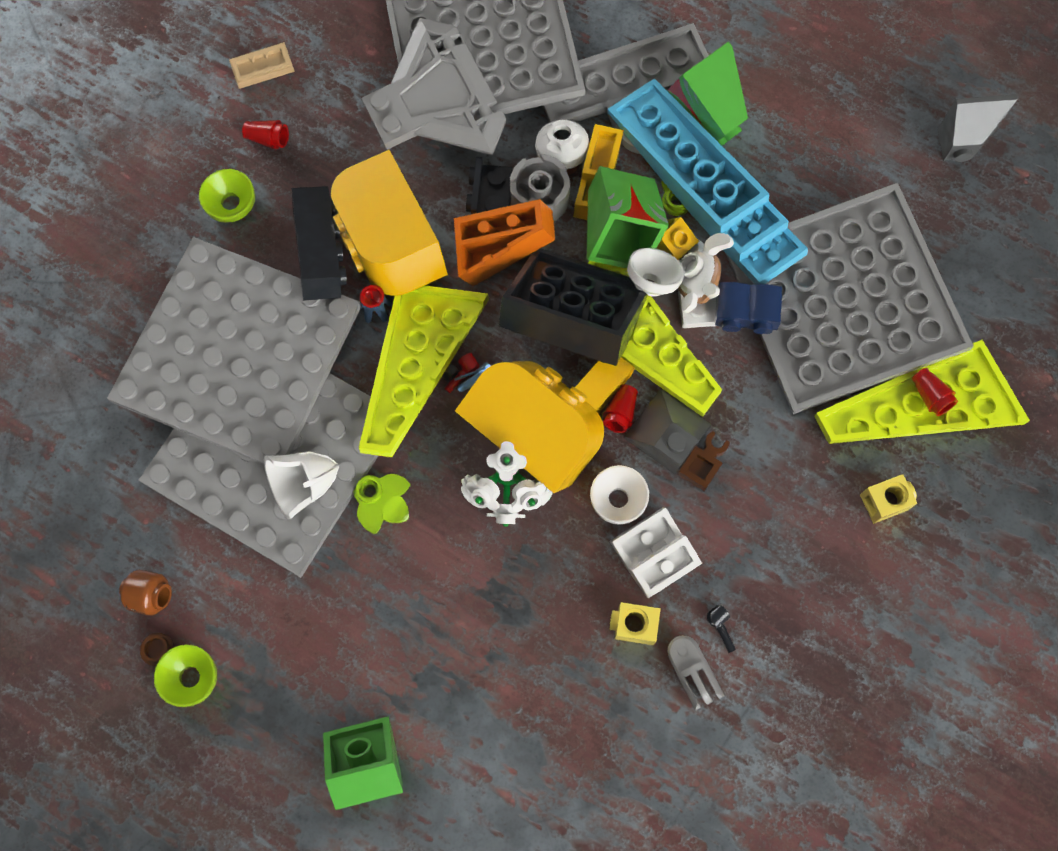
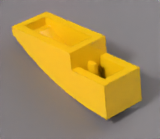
M594 125L575 201L573 217L587 220L588 189L599 166L616 169L624 130Z

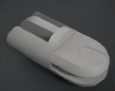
M689 636L675 637L669 643L668 657L694 710L700 709L701 706L686 678L689 675L692 676L705 703L708 705L713 702L698 672L701 669L704 670L719 699L724 697L725 695L697 642Z

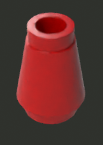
M280 120L246 121L242 128V135L245 139L277 150L287 145L289 129Z
M928 368L920 370L912 377V381L915 383L929 412H934L936 416H940L957 404L956 392L930 372Z
M621 385L603 412V425L607 429L616 433H625L627 428L632 426L638 394L637 389L633 386Z

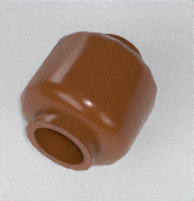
M137 569L122 581L119 593L121 602L127 610L144 615H155L168 606L172 596V589L164 575Z

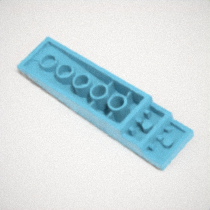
M655 78L608 108V114L621 130H624L623 133L705 231L710 236L724 233L733 238V246L723 251L754 284H766L807 255L808 248L788 229L789 221L769 202V193Z

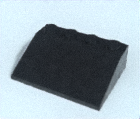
M540 248L531 254L502 296L499 327L570 350L574 353L585 355L603 363L617 366L628 345L648 295L644 291L638 290L628 276Z

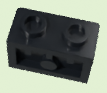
M476 157L475 167H470L469 185H473V193L467 194L466 212L475 214L510 206V176L513 167L483 165V157Z

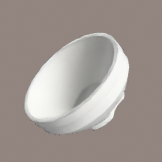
M555 120L543 126L538 132L535 149L538 157H540V154L555 157L565 165L566 169L578 166L585 160L590 143L587 132L580 124L570 120ZM558 130H567L571 134L565 140H559L553 136Z
M641 248L634 251L629 258L627 267L628 275L636 288L644 291L649 296H659L674 292L683 281L685 273L683 266L674 256L656 248Z
M620 465L611 466L601 471L594 479L590 491L591 504L595 512L607 522L613 524L630 523L641 516L649 501L648 485L643 476L633 468ZM620 490L627 495L628 502L625 506L617 508L610 503L609 495L613 491Z

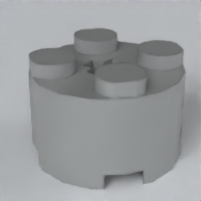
M540 154V157L528 160L526 158L522 159L514 167L510 176L511 205L541 199L553 211V220L557 221L566 212L570 200V178L566 172L565 165L557 158L545 154Z

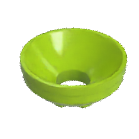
M222 169L210 174L204 180L199 190V200L204 211L212 219L224 223L235 222L244 218L253 208L255 191L252 182L244 173L234 169ZM230 196L239 198V204L236 208L228 210L223 207V202L226 198Z
M180 645L170 649L161 657L154 673V684L160 697L167 703L178 707H190L201 703L212 693L217 681V668L214 660L204 649L194 645ZM188 668H196L200 674L199 682L193 687H185L182 683L183 672Z

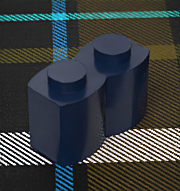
M739 282L719 283L720 293L716 297L715 326L722 327V330L727 332H737L741 328L753 329V332L757 334H770L773 330H778L781 323L782 287L768 284L749 285Z

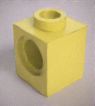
M904 474L870 486L860 494L873 524L908 511L917 504L915 488L911 482L906 481ZM886 491L896 496L897 505L891 504L886 500Z
M621 602L618 611L612 610L610 630L615 631L614 639L654 645L657 641L661 608ZM631 615L639 617L643 623L642 630L638 632L630 631L625 625V619Z

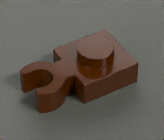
M713 431L707 435L704 441L705 450L695 446L678 472L679 476L704 492L723 464L716 457L725 454L730 445V442L726 440L722 447H714L711 441L716 433Z

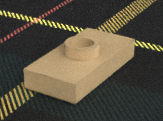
M285 42L229 59L239 89L295 72Z

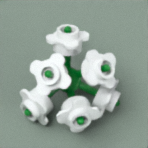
M508 441L503 442L501 449L495 454H490L487 457V465L490 468H495L496 473L488 478H481L478 474L473 476L466 475L461 480L463 485L461 486V491L467 501L478 508L488 507L493 513H487L486 516L496 517V523L502 524L504 527H507L509 524H515V518H525V514H519V511L522 509L534 510L541 505H545L550 500L553 492L536 478L528 480L519 474V469L526 467L527 459L525 456L519 455L514 450L513 443ZM497 482L504 485L503 504H499L496 501L500 495V490L496 485ZM516 483L517 485L512 490V496L515 501L510 504V486Z

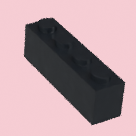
M328 186L291 188L303 301L341 298V285L347 284L345 266H339V262L343 261L342 243H336V239H340V232L333 220V216L337 215V211L332 198L329 196Z

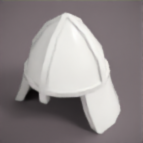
M311 451L280 456H264V467L269 486L278 507L287 519L293 518L300 510L321 497L334 482L339 468L338 463L328 456Z

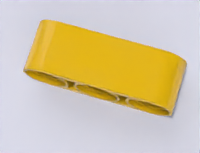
M622 357L617 366L598 360L575 388L587 396L586 402L599 414L614 397L620 386L624 385L631 377L635 367Z

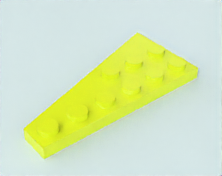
M593 261L588 262V264L629 277L627 268ZM648 295L622 358L633 365L639 373L703 417L720 395L722 389L702 362L695 358L683 337L676 333L670 325V320L654 299Z
M422 286L407 294L394 297L359 444L360 453L393 457L489 301L488 293Z
M983 340L973 343L974 347L970 351L898 376L819 411L814 416L829 444L1024 425L1030 420ZM924 368H928L930 372L956 392L957 404L943 415L936 416L934 412L928 411L915 383L912 381V377Z

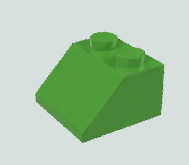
M389 716L323 733L325 782L335 810L403 793L401 770Z

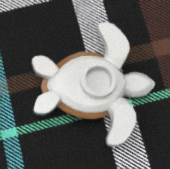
M714 234L705 241V244L699 240L688 251V254L681 260H678L685 272L683 281L678 287L680 294L685 297L681 304V308L685 313L692 311L697 303H706L719 295L720 289L718 284L721 277V263L716 254L733 246V238L728 234Z

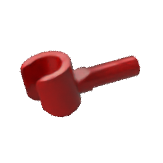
M468 353L459 359L458 363L463 370L458 372L454 378L480 368L472 353ZM453 378L444 389L450 394L465 378L454 380Z

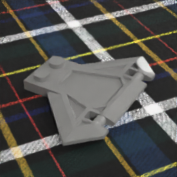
M419 18L391 84L361 98L387 150L415 136H421L493 155L507 120L502 111L492 113L490 108L497 104V101L466 44L456 45L454 43V40L460 37L456 26ZM444 47L445 50L438 52V49ZM480 114L482 118L475 121L474 116Z

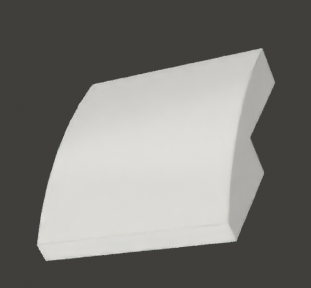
M662 507L610 540L621 561L647 598L652 597L702 564L688 538L681 534L665 507Z

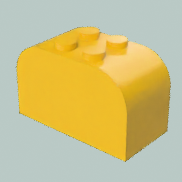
M390 150L355 164L342 171L336 177L331 187V198L338 214L334 215L333 219L346 249L351 254L358 273L364 271L371 285L379 286L385 295L398 296L407 294L448 275L439 241Z
M532 361L494 364L479 376L455 412L500 449L503 442L513 443L514 450L527 459L524 469L553 493L571 486L602 445L604 426L600 415L586 402L587 396L573 386L568 388L561 382L563 377L550 367L545 369Z

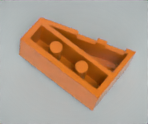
M541 199L454 218L458 277L471 286L477 285L555 241L553 211Z

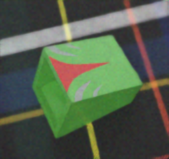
M729 41L681 75L667 90L722 146L742 131L739 125L748 119L733 47Z
M599 166L588 189L587 260L627 268L629 258L634 251L641 248H657L669 224L655 179Z

